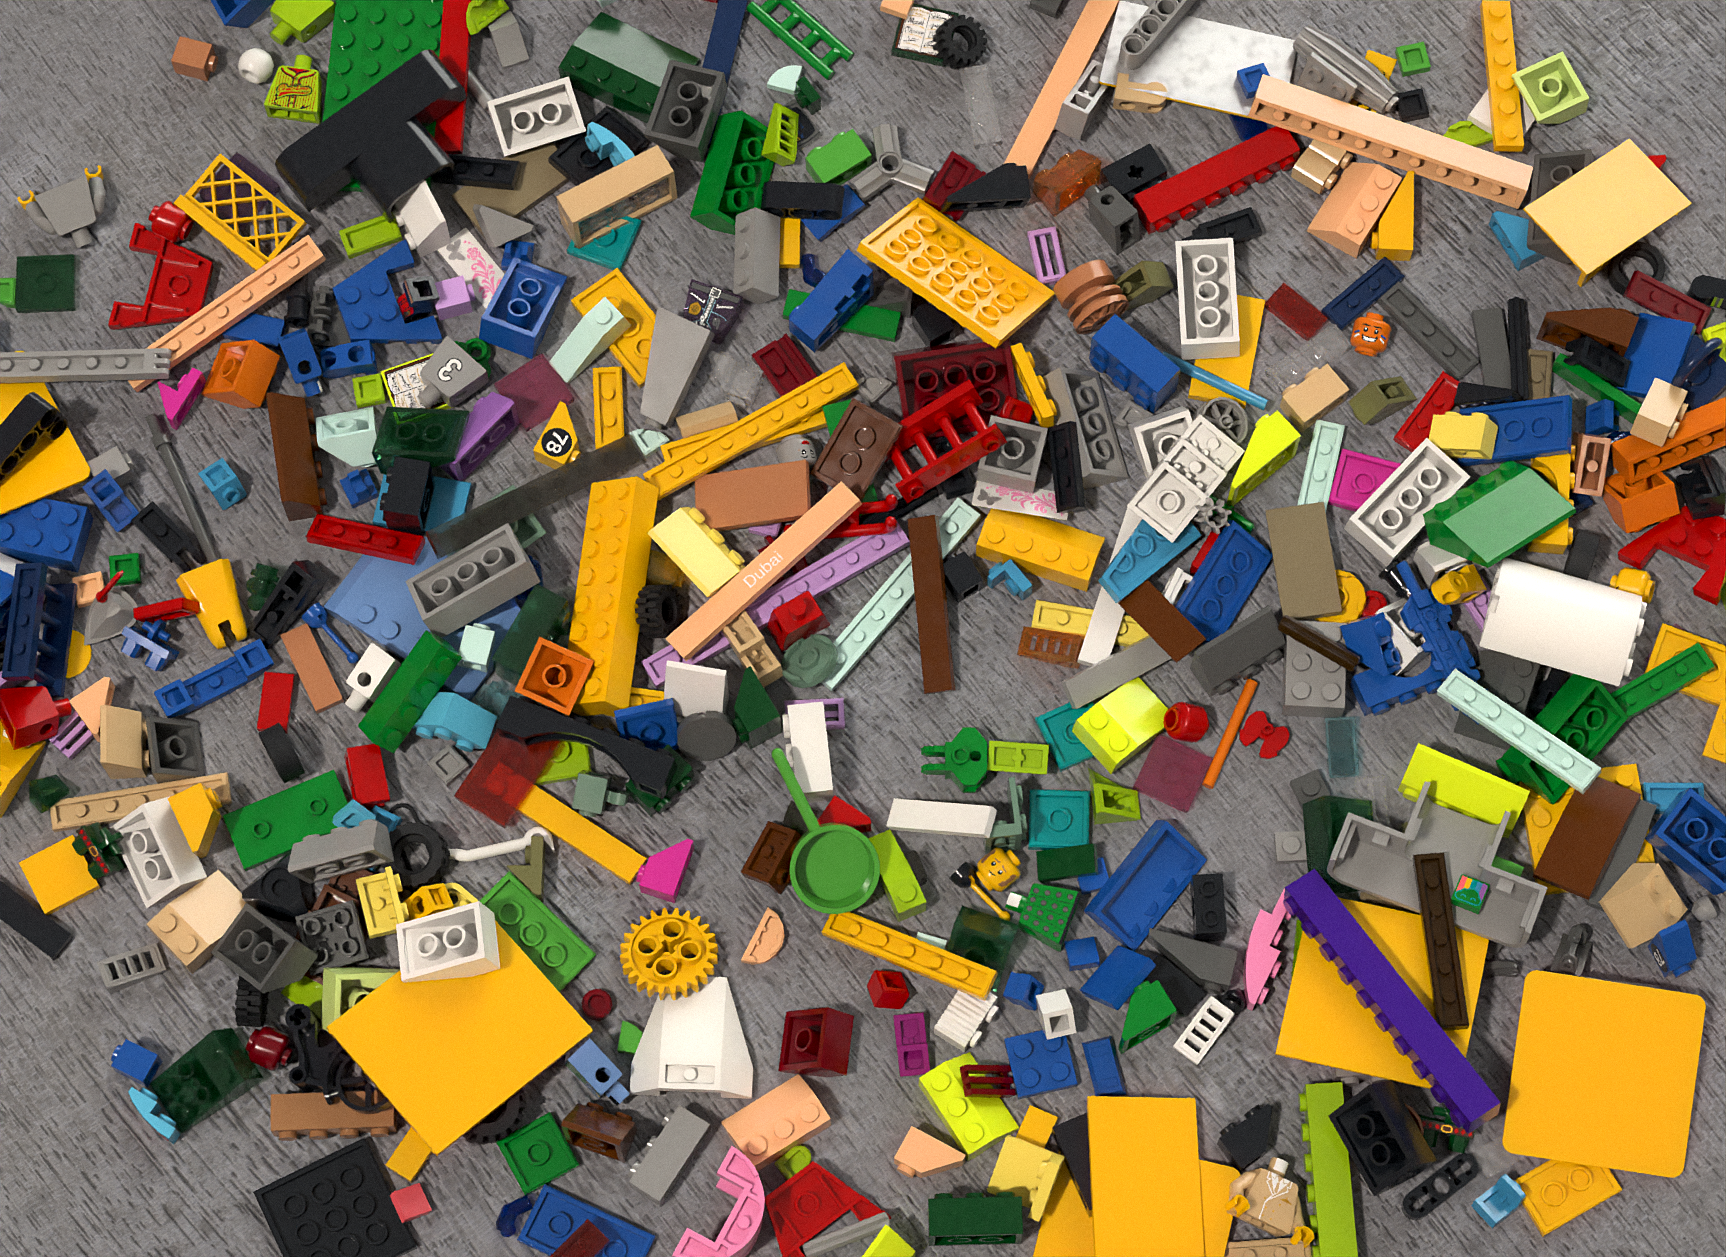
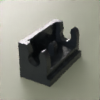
M1588 336L1566 343L1565 350L1574 353L1570 358H1565L1563 360L1564 363L1569 366L1579 364L1602 377L1612 386L1624 387L1630 360Z
M1709 455L1703 456L1702 459L1690 460L1680 464L1682 470L1693 469L1689 474L1676 476V484L1692 519L1724 515L1726 492Z

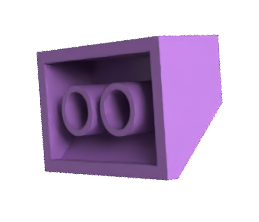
M491 392L487 397H481L475 403L473 411L466 418L462 417L456 422L453 427L454 431L447 438L443 437L435 444L432 452L434 462L454 480L464 481L520 424L515 402L495 392Z

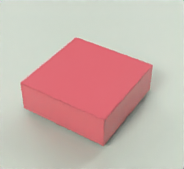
M420 1183L394 1191L390 1195L402 1223L427 1215L432 1211Z

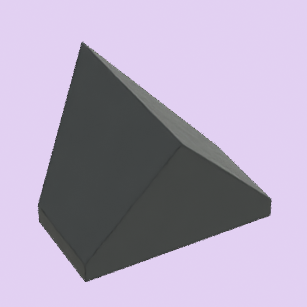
M895 278L873 282L874 295L868 300V306L901 312L902 317L911 318L916 295L912 289Z

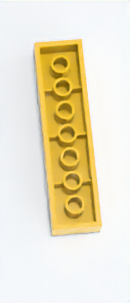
M637 476L591 483L568 642V650L594 661L572 708V712L580 716L610 714L629 706L640 624L636 622V618L639 617L638 613L635 614V608H638L636 599L640 598L638 593L643 591L642 588L646 584L652 541L648 532L654 526L659 490L656 486Z

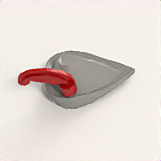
M123 570L119 571L101 591L97 592L89 610L84 645L111 639L120 635L125 626L131 628L135 625L137 620L134 619L133 608L138 607L137 603L128 593L114 587L123 576Z

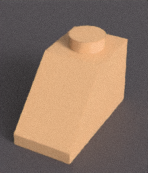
M911 1126L894 1157V1164L898 1166L897 1170L907 1177L913 1178L916 1175L923 1178L963 1166L966 1155Z

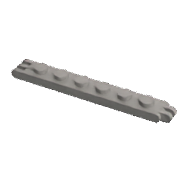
M168 348L0 352V383L167 379L170 373L168 369L170 368L171 361L169 359L171 358L172 351Z

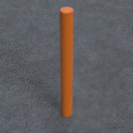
M1247 679L1203 780L1202 785L1206 788L1213 789L1257 688L1258 683L1254 680Z

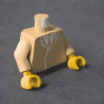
M1272 1157L1267 1170L1259 1168L1247 1171L1230 1183L1229 1202L1225 1204L1228 1214L1276 1237L1292 1233L1293 1236L1290 1238V1242L1293 1245H1297L1301 1240L1304 1248H1307L1313 1241L1314 1233L1305 1226L1298 1196L1299 1188L1297 1184L1284 1178L1289 1165L1286 1161Z

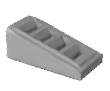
M157 943L97 962L105 987L110 994L167 971ZM151 954L155 967L149 968L145 955ZM139 958L143 971H137L133 960ZM123 964H128L131 975H125L122 967ZM116 968L119 976L118 979H113L110 969Z

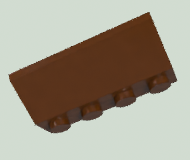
M273 392L266 393L281 502L288 520L295 521L313 518L317 514L324 515L323 506L327 505L325 488H320L319 479L324 477L321 461H316L315 452L320 451L317 443V434H312L311 425L316 424L313 407L308 408L305 398Z

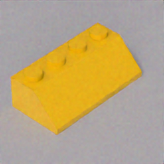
M991 508L976 544V556L996 563L1002 562L1003 564L1011 559L1020 571L1087 592L1105 537L1040 516Z

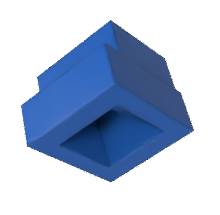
M1011 972L1003 996L1012 1004L1021 1005L1025 1009L1036 1011V995L1042 994L1044 985L1032 975Z

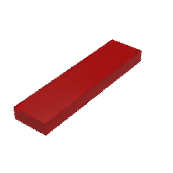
M321 514L316 515L306 535L309 543L415 565L426 543L424 536Z

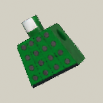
M1033 883L1028 897L1011 891L1005 908L1021 914L1018 929L1060 952L1078 906L1081 892Z

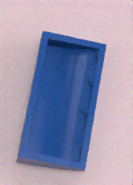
M1156 820L1084 909V912L1129 950L1135 951L1148 935L1150 928L1153 929L1191 881L1192 875H1196L1207 859L1167 821Z

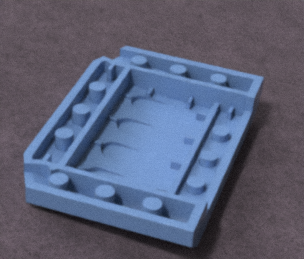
M425 536L426 543L415 565L363 554L324 605L328 614L347 626L351 625L402 660L406 659L426 630L431 632L423 622L405 581L448 557L442 547ZM514 597L466 624L469 626H473L474 623L489 626L491 631H495V643L487 673L457 665L442 685L445 691L456 693L471 701L528 623ZM466 625L442 638L448 641L457 652H459Z

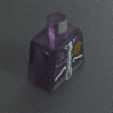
M692 279L683 318L712 331L715 334L712 343L721 344L743 311V297Z

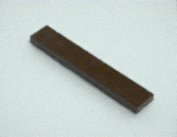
M1444 853L1413 855L1412 859L1435 1020L1443 1031L1468 1029L1469 1021Z

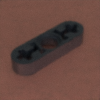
M1465 1153L1455 1156L1405 1196L1401 1204L1403 1214L1408 1219L1415 1221L1421 1220L1475 1178L1478 1173L1476 1159ZM1460 1161L1463 1165L1469 1163L1471 1166L1468 1170L1470 1175L1466 1173L1460 1174L1455 1179L1459 1185L1455 1186L1454 1180L1450 1175L1459 1168L1457 1162ZM1435 1179L1445 1180L1449 1187L1448 1192L1445 1195L1435 1194L1431 1188L1432 1181ZM1425 1188L1426 1194L1430 1199L1421 1206L1423 1212L1420 1213L1418 1210L1412 1212L1409 1209L1412 1204L1410 1199L1412 1198L1414 1201L1420 1200L1425 1195L1421 1189Z

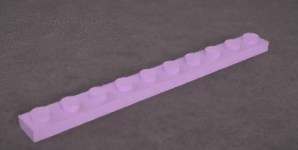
M898 522L897 528L891 533L861 536L769 588L752 602L745 611L756 627L761 630L768 625L771 613L775 608L806 591H809L814 599L909 546L910 541ZM720 631L687 662L669 645L641 661V664L655 688L658 689L665 685L667 660L698 666L730 648L731 645L722 631Z

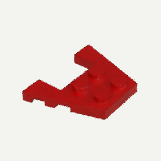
M135 223L129 244L130 250L157 255L144 306L114 301L108 323L109 328L116 330L187 320L204 307L214 268L213 263L182 246L179 247L165 238L153 234L145 226Z
M1684 506L1680 509L1679 514L1670 517L1667 521L1660 522L1619 550L1618 560L1639 570H1642L1657 549L1705 570L1704 575L1693 587V593L1703 600L1716 606L1718 605L1722 587L1726 582V519L1720 516L1693 520L1687 506Z
M814 1161L765 1196L764 1202L782 1257H805L799 1247L848 1210L853 1213L858 1222L885 1212Z

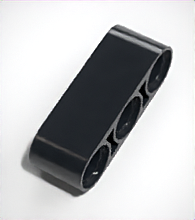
M768 181L763 184L761 210L780 218L838 220L842 218L845 188L833 183Z

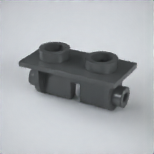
M1577 924L1570 929L1569 935H1562L1550 972L1581 977L1592 942L1586 941L1588 932L1585 926Z

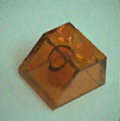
M1080 149L1072 154L1066 153L1050 170L1044 169L1036 175L1033 193L1052 216L1055 217L1082 198L1090 186L1095 184L1099 186L1102 162L1099 158Z

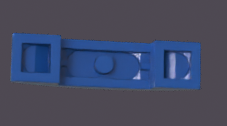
M258 639L234 651L233 657L183 682L181 679H178L154 692V695L166 717H176L208 705L241 688L271 668L274 662L261 639Z

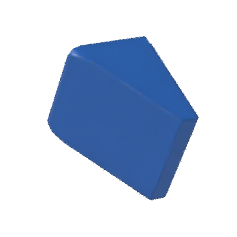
M1094 937L1064 941L1069 971L1099 967L1100 960Z

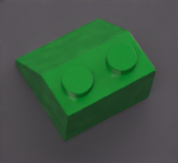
M1158 980L1151 984L1149 981H1145L1133 989L1134 994L1131 996L1118 1048L1121 1054L1174 1023L1177 1010Z

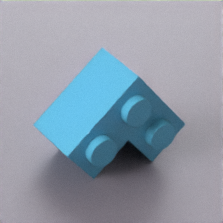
M437 692L412 728L416 729V734L422 738L433 739V736H437L444 740H453L456 742L455 746L457 748L472 752L473 749H486L497 716L456 693Z

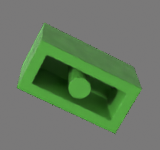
M851 129L847 133L841 132L837 134L827 145L812 149L807 157H805L806 170L815 183L842 185L872 165V154L854 129Z

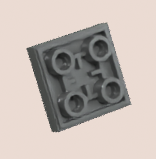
M354 900L295 917L301 942L318 954L309 968L311 976L323 973L324 968L344 967L370 959Z

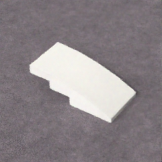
M1198 414L1127 504V507L1173 543L1198 513L1199 510L1195 506L1200 505L1203 507L1206 503V498L1213 493L1226 477L1227 472L1245 451L1201 414Z

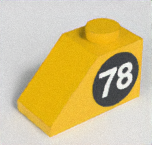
M560 401L535 445L533 452L536 461L567 474L570 467L574 468L577 465L581 452L579 451L578 440L566 404Z

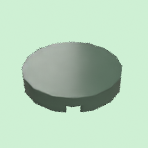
M819 634L810 635L811 638L806 640L801 638L787 649L782 657V674L792 686L798 688L813 687L823 682L832 673L837 665L838 652L835 645L826 636Z

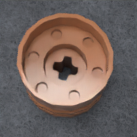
M1093 260L1076 267L1064 275L1053 288L1054 294L1062 308L1069 309L1067 316L1070 322H1073V327L1077 334L1092 333L1101 329L1114 314L1120 317L1129 306L1126 296L1122 295L1123 292L1120 286L1113 284L1115 278L1105 260Z

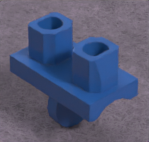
M158 619L154 624L146 620L142 628L149 633L135 626L132 628L125 626L121 633L126 637L121 652L130 657L138 658L143 647L151 652L144 664L154 671H162L169 660H176L179 651L159 640L162 639L168 642L171 638V634L164 631L166 628L164 620Z

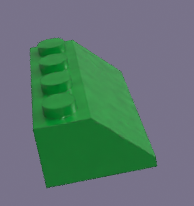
M742 110L719 115L690 214L691 218L705 227L735 235L737 214L755 207L761 209L763 184L769 181L774 165L773 161L761 155L768 127Z
M1573 674L1536 716L1533 722L1591 761L1628 719V716L1600 681ZM1510 746L1501 757V760L1517 779L1550 804L1554 805L1570 786L1513 746Z

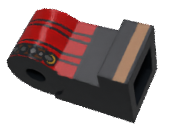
M432 275L405 279L402 284L405 293L397 299L404 322L410 323L426 318L440 299Z

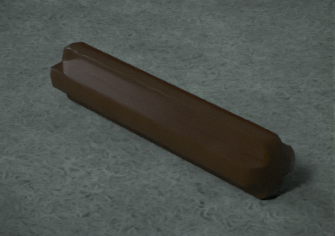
M1288 615L1281 619L1278 625L1279 631L1349 671L1356 669L1360 661L1358 655Z

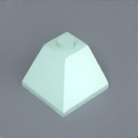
M373 407L316 418L317 443L320 448L353 467H370L382 461Z

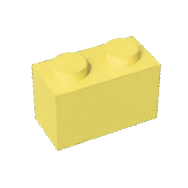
M1445 412V415H1433L1429 440L1449 458L1492 459L1498 426L1489 419L1488 415L1475 412L1471 416H1462L1456 412Z

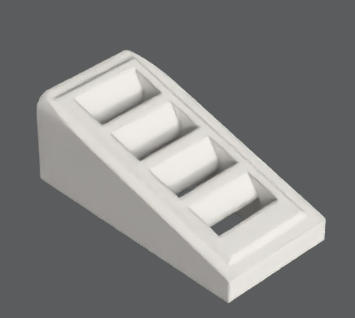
M1210 996L1174 1044L1173 1048L1198 1065L1233 1020L1234 1012ZM1211 1009L1223 1018L1222 1022H1219L1207 1012ZM1204 1019L1216 1028L1214 1033L1202 1025L1200 1021ZM1194 1029L1207 1037L1208 1041L1205 1043L1193 1034ZM1187 1038L1201 1048L1199 1053L1184 1043Z

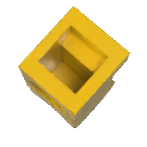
M1474 564L1466 565L1458 572L1449 571L1431 585L1434 597L1443 605L1469 603L1487 590Z
M444 883L422 886L404 901L407 905L410 920L455 907Z

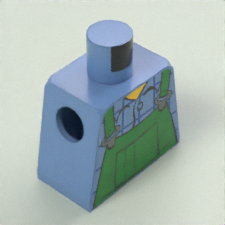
M590 1038L567 1059L565 1066L598 1099L605 1093L618 1106L630 1094L618 1081L623 1075L622 1072ZM599 1071L604 1072L608 1077L607 1081L599 1082L595 1077V1073Z

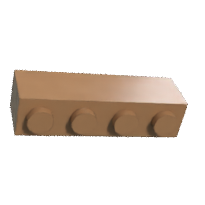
M374 1090L375 1105L386 1098L380 1090ZM345 1091L348 1100L352 1104L365 1107V1091ZM323 1092L271 1094V1132L275 1137L279 1136V1140L282 1141L297 1140V1136L309 1135V1138L313 1140L327 1139L329 1134H340L341 1138L346 1139L357 1138L359 1133H371L372 1137H388L389 1132H397V1110L391 1105L379 1113L361 1114L350 1109L340 1097L334 1098L335 1104L328 1105Z

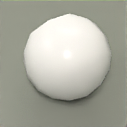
M260 48L246 50L240 56L238 69L240 75L247 81L259 84L266 82L272 75L274 64L271 56L266 51Z

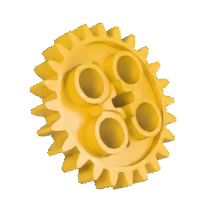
M663 908L662 915L657 916L652 910L651 919L647 920L645 917L640 916L641 925L638 926L632 923L630 925L632 933H624V941L626 943L620 944L621 953H623L620 954V962L624 964L622 966L623 974L628 975L629 984L636 983L638 992L647 988L649 998L655 992H659L660 1000L664 999L666 993H670L672 1000H676L677 992H681L686 998L688 997L687 989L691 988L698 992V982L707 985L708 977L706 974L714 975L715 973L713 965L718 964V957L716 955L718 953V945L715 943V934L710 933L708 923L701 925L700 916L691 920L689 910L683 916L679 915L678 908L674 909L672 915H668L666 908ZM671 933H677V934H679V935L676 936V937H668V936H667L668 934H671ZM646 949L654 950L651 953H642ZM688 954L696 955L694 958H685ZM664 970L671 971V973L667 975L659 974Z

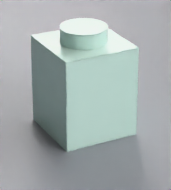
M474 623L473 626L466 625L458 652L463 658L458 663V666L487 673L495 643V631H491V628L484 624Z

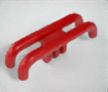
M889 494L883 501L861 502L862 505L824 539L883 535L893 532L898 526L897 520L894 517H887L884 523L859 525V514L891 511L898 505L897 497ZM787 524L783 529L784 532L792 525Z

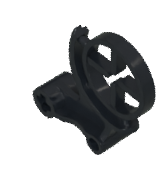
M296 1004L288 1009L285 1021L288 1027L293 1030V1039L299 1054V1066L294 1067L289 1073V1079L294 1085L305 1093L312 1092L313 1090L323 1091L328 1105L335 1104L334 1098L340 1097L350 1109L361 1114L379 1113L392 1105L387 1098L374 1105V1086L367 1083V1080L363 1077L345 1078L349 1068L355 1061L350 1055H347L348 1053L336 1039L325 1047H318L317 1034L321 1030V1019L317 1014L304 1004ZM343 1061V1062L341 1063L339 1069H338V1072H337V1076H336V1089L333 1090V1080H334L335 1072H336V1070H337V1068H338L340 1062ZM365 1085V1107L352 1104L348 1100L344 1088Z

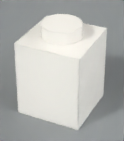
M1065 989L1036 995L1039 1020L1047 1040L1077 1033L1073 1008Z

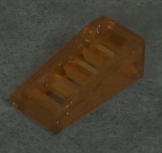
M1024 626L1017 655L1078 669L1080 663H1077L1084 640L1080 635ZM1033 636L1037 637L1034 651L1029 650ZM1044 639L1048 640L1046 652H1042ZM1056 642H1060L1058 654H1054ZM1069 644L1071 645L1069 656H1066Z

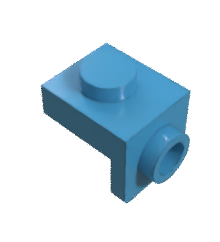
M1504 1174L1493 1187L1478 1197L1471 1206L1491 1228H1494L1519 1208L1526 1194L1516 1181L1512 1180L1507 1174Z

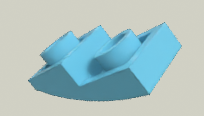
M594 122L588 124L585 142L589 150L596 152L600 160L610 156V160L615 167L635 157L628 146L612 132Z
M131 1087L128 1093L138 1112L158 1134L174 1144L180 1133L174 1128L176 1125L175 1121L162 1113L157 1117L162 1109L156 1102L158 1097L145 1088H142L139 1092Z

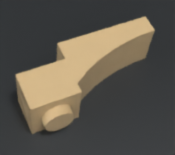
M745 610L721 630L740 660L743 669L745 670L751 666L763 688L783 676L781 664L767 646L765 638Z

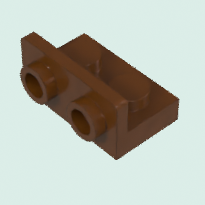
M768 821L740 873L748 879L769 886L775 893L782 894L785 887L791 881L790 861L794 847L802 836L793 829Z

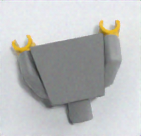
M98 165V172L96 174H89L88 168H85L86 176L36 196L29 190L30 199L22 201L19 196L17 198L18 202L26 210L33 223L48 234H58L59 237L71 234L77 249L89 245L93 241L87 227L98 223L97 218L103 213L106 197L102 168Z

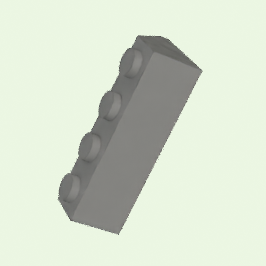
M1059 367L1042 377L1046 387V392H1044L1046 399H1052L1057 411V416H1054V425L1073 421L1077 424L1084 490L1127 479L1128 474L1098 372Z
M509 523L405 582L423 622L431 633L443 638L540 583V580Z

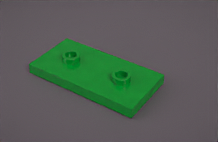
M332 770L225 814L223 818L245 871H248L290 853L293 844L303 841L302 838L305 836L331 834L332 829L338 828L332 823L333 816L347 805L348 802L337 775Z

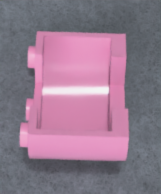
M733 1146L729 1149L717 1172V1176L721 1178L716 1188L738 1200L719 1236L713 1242L687 1228L672 1257H746L755 1245L762 1226L765 1202L764 1190L754 1165L742 1152Z

